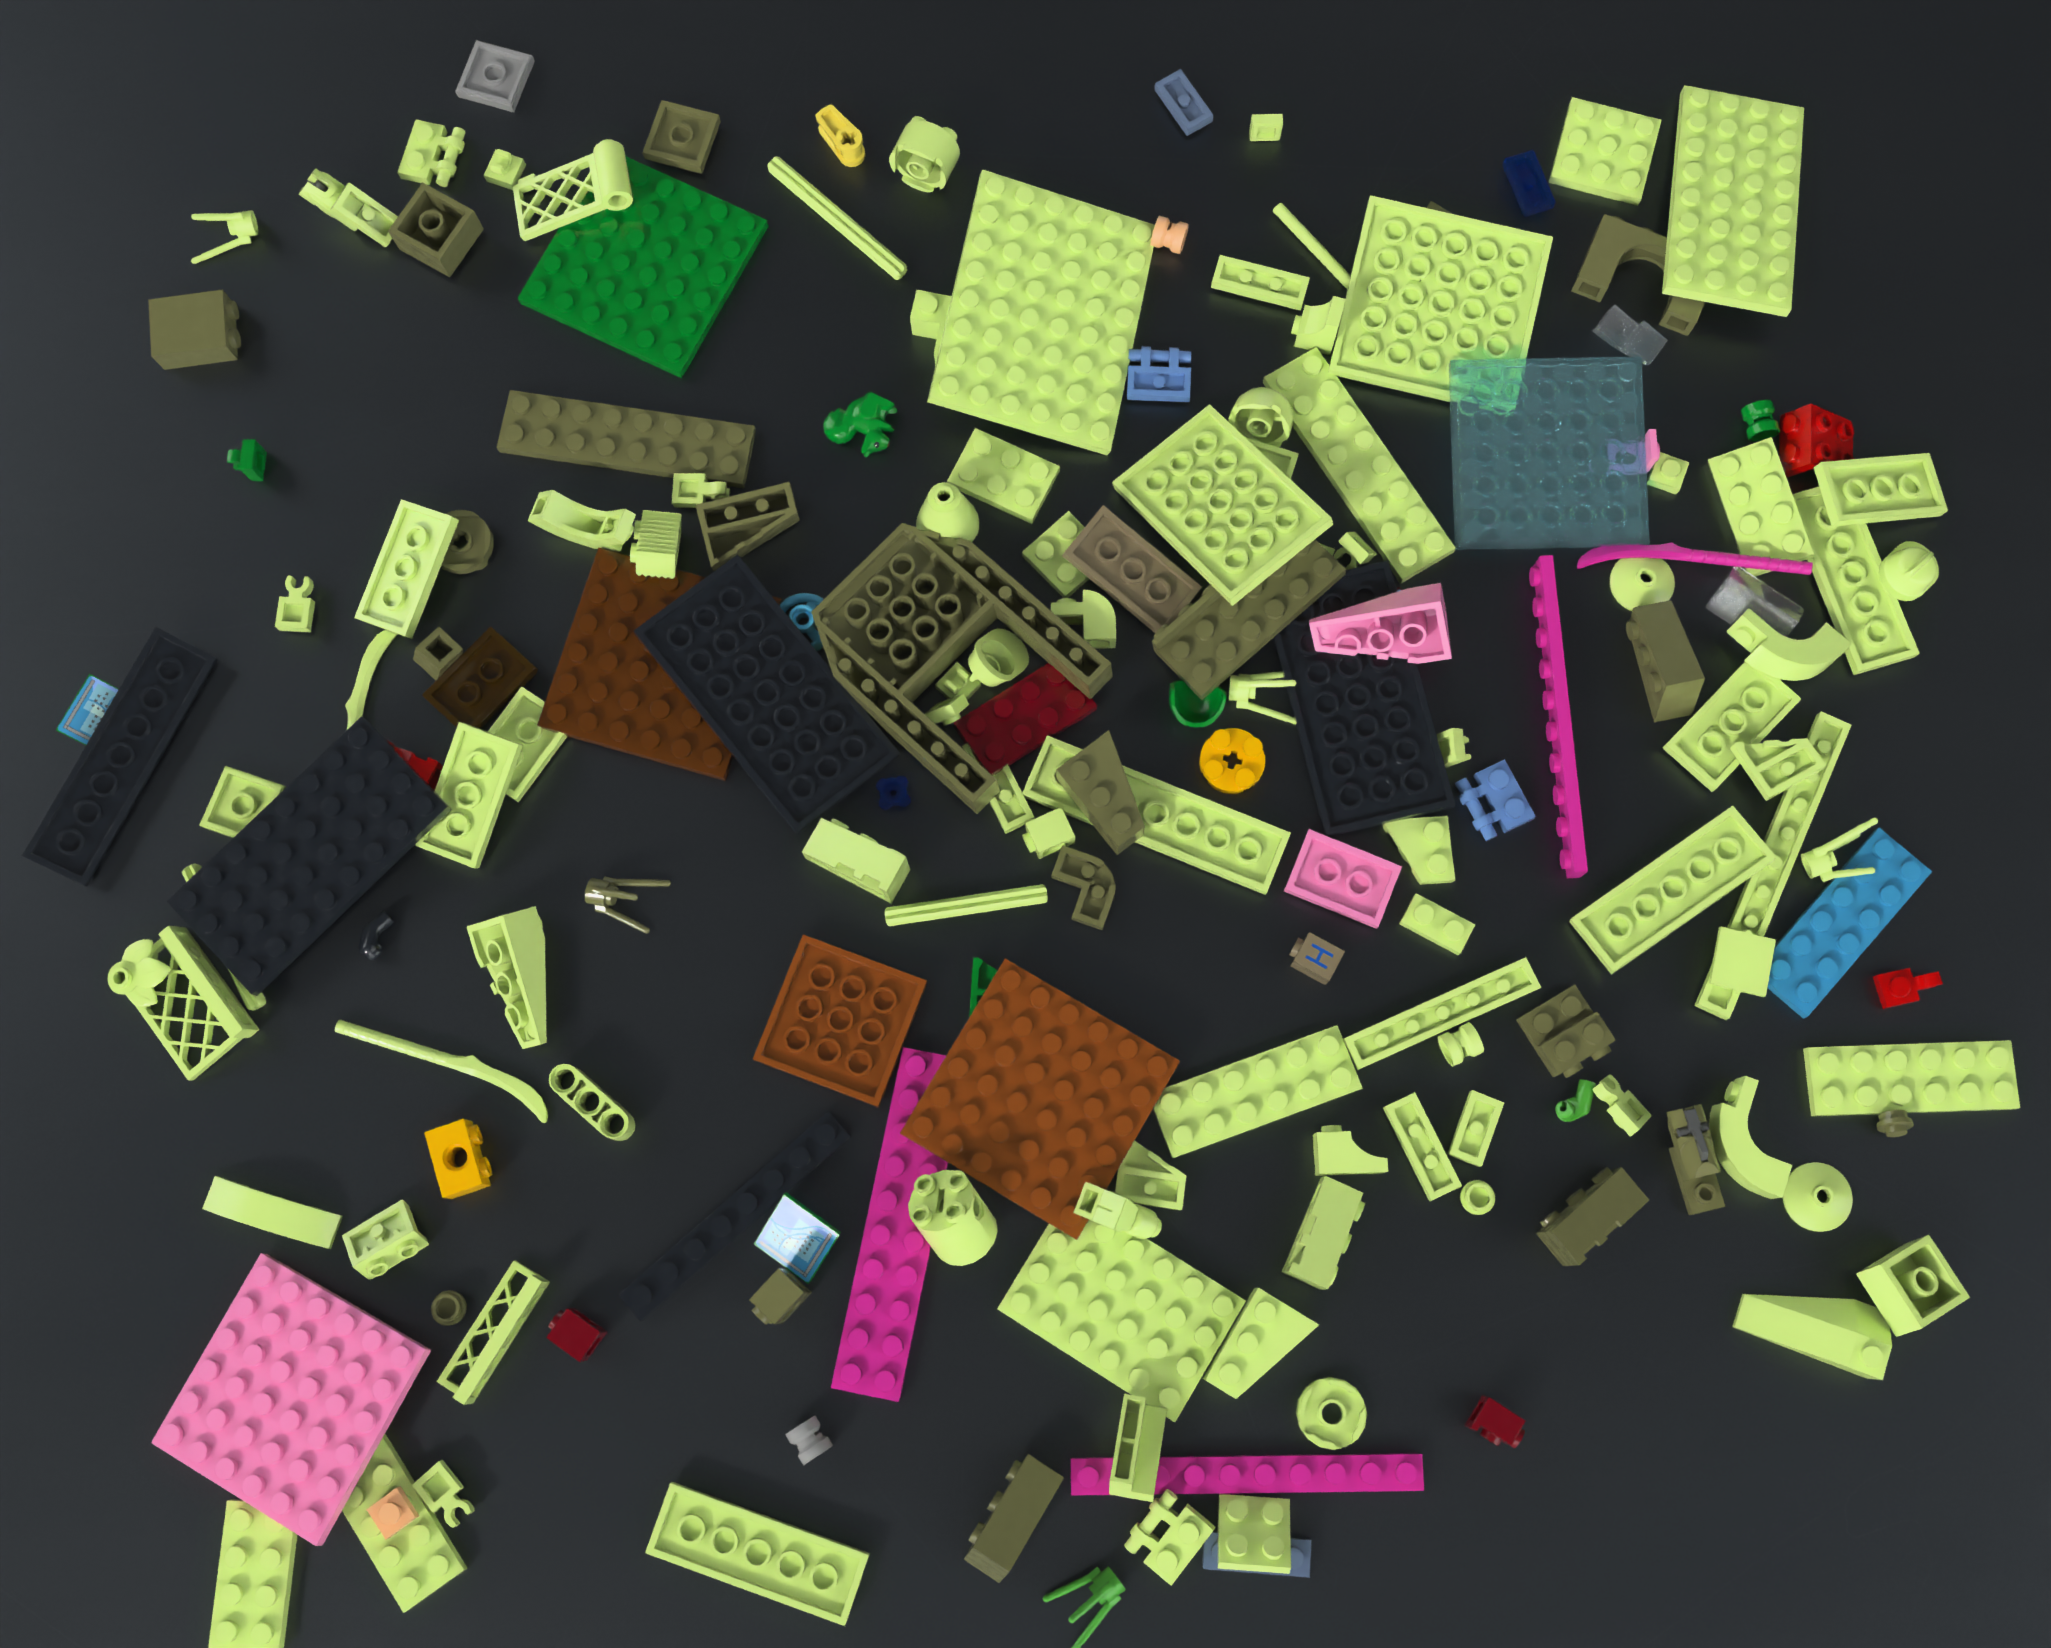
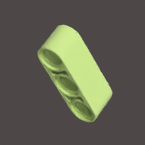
M560 1064L552 1069L549 1075V1084L553 1091L602 1135L616 1141L627 1140L632 1136L635 1131V1121L631 1114L583 1071L570 1064ZM572 1072L575 1077L573 1085L568 1089H563L561 1086L563 1075ZM592 1094H597L599 1097L598 1107L593 1111H588L585 1106L586 1099ZM622 1116L624 1127L619 1133L613 1134L610 1130V1122L614 1117Z

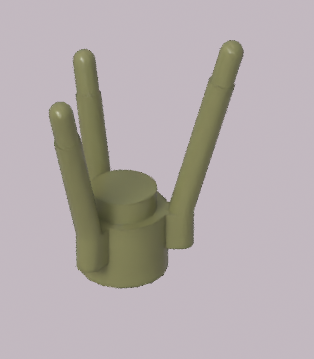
M604 876L603 880L591 878L586 886L585 902L595 905V912L607 914L647 934L650 932L648 927L609 907V905L613 906L616 903L617 898L634 901L638 899L637 894L619 891L617 886H670L671 881L658 879H615Z

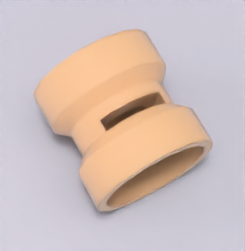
M1159 215L1150 245L1156 248L1165 246L1171 252L1181 254L1189 224L1181 221L1172 223L1169 218Z

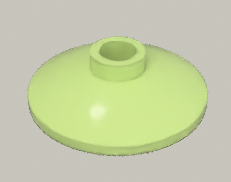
M1621 558L1614 565L1610 574V588L1614 598L1620 605L1630 611L1634 607L1669 601L1674 592V575L1669 565L1663 559ZM1640 575H1647L1650 578V582L1642 581Z
M1812 1162L1798 1166L1790 1173L1783 1195V1203L1789 1216L1799 1226L1810 1231L1824 1232L1833 1230L1844 1223L1851 1212L1853 1197L1848 1181L1837 1169L1824 1163ZM1820 1190H1823L1827 1195L1824 1203L1820 1202L1817 1198V1193Z

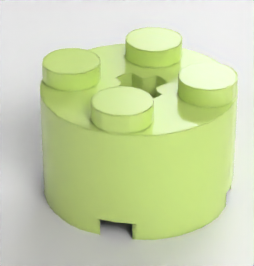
M913 117L911 122L905 126L889 157L892 170L895 173L896 169H898L903 175L901 180L917 190L933 192L937 187H940V190L943 189L960 156V149L956 142L957 134L948 127L941 128L922 117Z

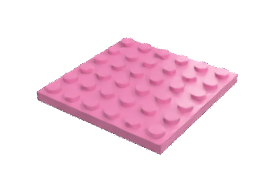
M261 1253L151 1443L315 1546H322L431 1349L270 1255Z

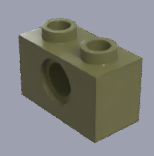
M778 1268L749 1299L755 1305L751 1311L766 1325L768 1323H773L774 1325L783 1324L812 1292L788 1269Z

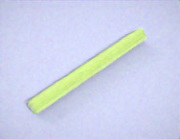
M775 156L768 163V171L895 280H900L907 273V265L784 160Z

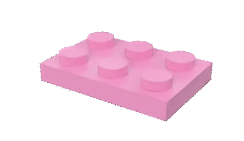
M1309 829L1284 892L1377 929L1402 866Z

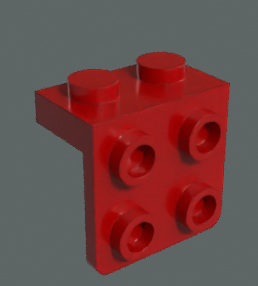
M1813 404L1780 415L1779 459L1786 477L1814 469L1820 462L1854 459V428L1852 422Z

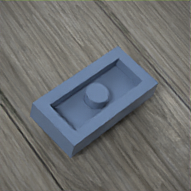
M1181 69L1155 83V92L1186 136L1213 122L1212 112Z

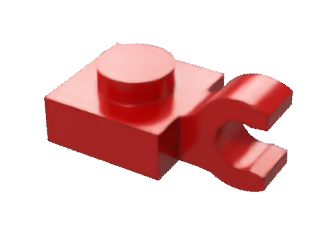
M1906 968L1873 976L1882 1009L1919 1001V990L1943 984L1939 971L1913 977L1911 969Z

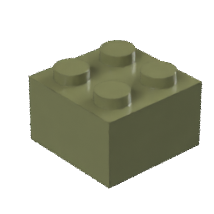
M422 182L388 232L399 250L451 277L484 228L474 210Z

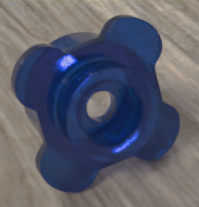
M906 777L882 778L877 782L876 788L880 791L881 796L879 806L883 810H889L891 807L899 805L904 808L910 804L911 798L907 795L906 790L908 786ZM892 790L897 792L895 796L890 794Z

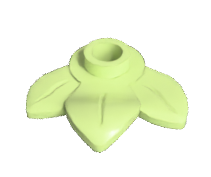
M143 939L129 945L124 952L121 962L111 967L107 978L108 985L113 992L126 995L133 1004L141 1007L157 1004V995L153 987L161 983L171 971V968L165 963L151 958L153 940ZM124 972L125 981L122 983L121 977Z

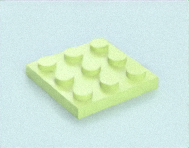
M1572 97L1548 183L1638 206L1642 199L1661 119Z

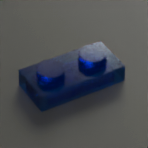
M1534 150L1505 158L1502 166L1524 217L1553 209L1556 201Z

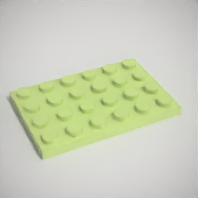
M1210 404L1112 482L1114 489L1232 606L1333 525L1332 517Z
M1088 1220L1077 1240L1048 1224L997 1309L1129 1394L1146 1397V1405L1166 1408V1417L1176 1422L1246 1300L1149 1239H1140L1127 1234L1125 1231L1117 1232Z

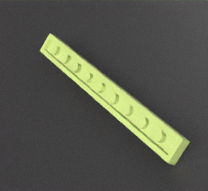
M1822 711L1816 715L1807 738L1827 766L1784 791L1764 838V843L1777 858L1746 881L1727 928L1743 932L1751 930L1752 934L1764 937L1852 726L1851 724ZM1710 967L1694 1006L1724 1020L1730 1019L1740 993L1735 994L1732 989L1709 984Z

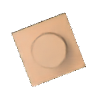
M401 1486L396 1487L367 1509L385 1540L391 1538L419 1517V1514Z

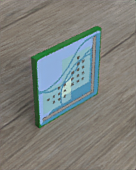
M89 673L57 726L56 731L87 745L119 688Z
M785 1193L754 1242V1245L809 1284L841 1232L791 1195Z

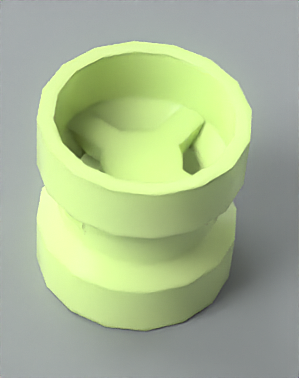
M1470 1022L1459 1026L1458 1030L1454 1033L1446 1032L1437 1037L1440 1049L1452 1067L1462 1063L1467 1056L1475 1057L1484 1052L1481 1038Z

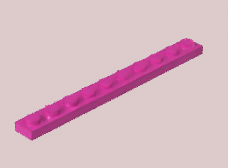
M1553 555L1540 556L1534 566L1530 568L1529 581L1532 587L1535 586L1536 598L1533 599V615L1538 617L1539 628L1536 631V644L1538 648H1542L1543 656L1539 663V673L1541 679H1545L1546 690L1543 692V707L1545 710H1548L1550 721L1546 724V737L1548 741H1552L1553 753L1550 754L1549 766L1551 773H1555L1556 785L1553 787V801L1555 805H1559L1560 817L1556 821V830L1558 837H1562L1563 849L1560 851V865L1562 869H1566L1567 879L1580 878L1588 872L1554 561Z
M1421 1453L1162 1456L1159 1460L1154 1494H1163L1166 1489L1171 1490L1174 1494L1424 1491L1423 1459ZM1114 1457L1071 1458V1495H1110L1109 1485Z

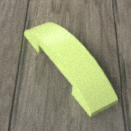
M218 1176L214 1177L202 1208L249 1226L327 1249H331L343 1217L342 1215L297 1203Z

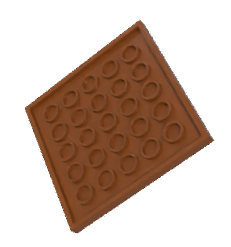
M1004 959L900 1134L1077 1240L1089 1220L1073 1213L1085 1182L1105 1190L1107 1189L1180 1061L1011 961Z

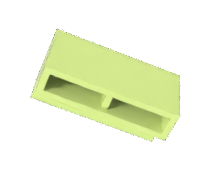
M1124 1394L1110 1476L1109 1494L1153 1502L1167 1409L1145 1405L1146 1397Z

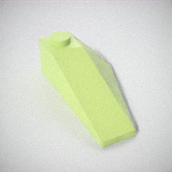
M536 906L467 926L475 957L481 968L487 967L494 980L490 984L494 995L500 994L507 1005L505 1016L522 1049L547 1043L545 936L542 929V920L537 913Z

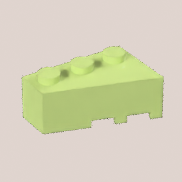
M821 818L802 851L804 857L892 904L910 871L907 857L894 849L878 844L876 840L863 833L858 835L849 831V827L837 819L832 818L831 821H827Z
M1321 1177L1282 1269V1273L1319 1290L1329 1289L1339 1269L1337 1264L1341 1253L1344 1254L1351 1241L1352 1235L1349 1234L1353 1220L1357 1222L1365 1206V1203L1361 1201L1363 1192L1330 1177Z
M1254 1288L1203 1379L1237 1399L1318 1327L1319 1324L1262 1289Z

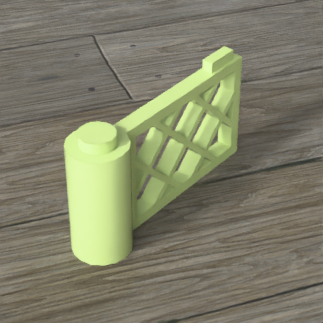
M605 139L596 144L593 153L538 176L534 173L518 179V184L512 186L520 237L524 241L605 209L613 211L626 209L633 202L624 147L621 143L612 139ZM590 168V172L584 182L576 179L581 170ZM561 178L564 179L557 193L549 190L554 181ZM572 184H575L580 188L574 198L570 200L565 195ZM534 189L537 190L530 204L524 202V193ZM588 191L594 193V202L584 206L581 205ZM545 195H548L553 199L547 209L543 211L538 207ZM561 202L569 205L564 214L557 217L554 216ZM534 213L541 215L542 217L538 223L529 228L528 223Z

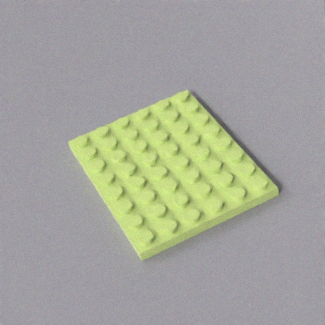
M982 170L927 402L1108 455L1112 448L1130 363L1129 349L1133 348L1154 246L1150 244L1155 225Z

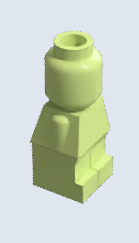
M1085 1182L1073 1212L1117 1232L1125 1231L1127 1234L1140 1239L1156 1237L1162 1227L1161 1220L1153 1210L1139 1204H1134L1127 1197Z

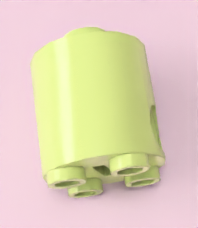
M942 1170L930 1175L924 1174L917 1178L908 1203L909 1216L938 1257L949 1265L964 1266L974 1263L986 1255L993 1246L998 1232L996 1219L964 1172L960 1170Z

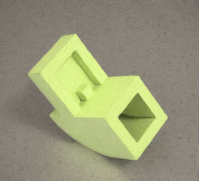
M1083 590L1082 602H1076L1072 598H1063L1051 603V611L1067 625L1083 624V639L1094 649L1116 648V616L1112 605L1104 596L1095 591Z

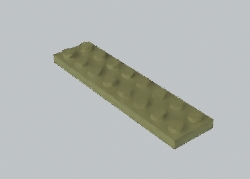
M510 390L496 448L500 453L673 478L674 473H705L707 482L721 481L726 482L727 486L744 489L756 429L753 425Z

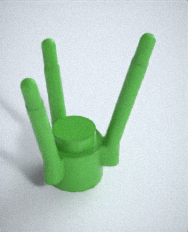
M1109 1566L1102 1572L1096 1567L1089 1574L1043 1597L1044 1602H1049L1093 1581V1584L1088 1587L1093 1596L1082 1604L1068 1620L1070 1623H1074L1097 1602L1104 1605L1071 1648H1081L1110 1609L1121 1600L1119 1595L1126 1590Z

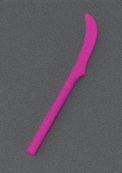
M1670 542L1661 545L1612 544L1597 547L1581 556L1578 560L1577 569L1621 558H1658L1811 575L1813 562L1692 550Z

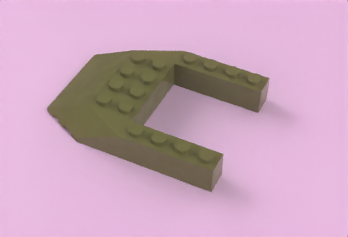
M901 523L811 611L834 678L887 733L976 814L1000 792L997 779L922 713L913 702L997 618L1089 699L1113 677L1111 662L971 541L962 538L956 540L941 537L938 532L931 530L921 531L915 526Z

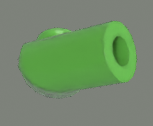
M1580 1079L1576 1095L1557 1103L1555 1107L1557 1117L1564 1122H1572L1587 1115L1590 1112L1594 1095L1592 1089L1596 1087V1083Z

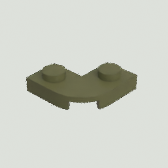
M1062 845L1051 878L1081 888L1071 920L1103 930L1115 896L1116 885L1114 877L1101 859Z

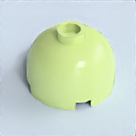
M1257 387L1239 396L1230 412L1228 422L1244 437L1281 447L1282 442L1287 441L1290 436L1293 424V411L1287 398L1280 392L1271 388Z

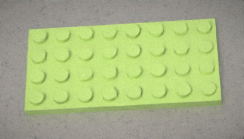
M1684 85L1679 99L1662 294L1783 317L1788 316L1792 310L1804 107Z

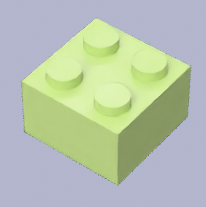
M1930 1235L1903 1244L1856 1273L1896 1337L1924 1328L1970 1298Z

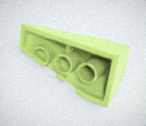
M1742 1294L1732 1326L1866 1379L1883 1380L1892 1349L1890 1327L1879 1309L1856 1299Z

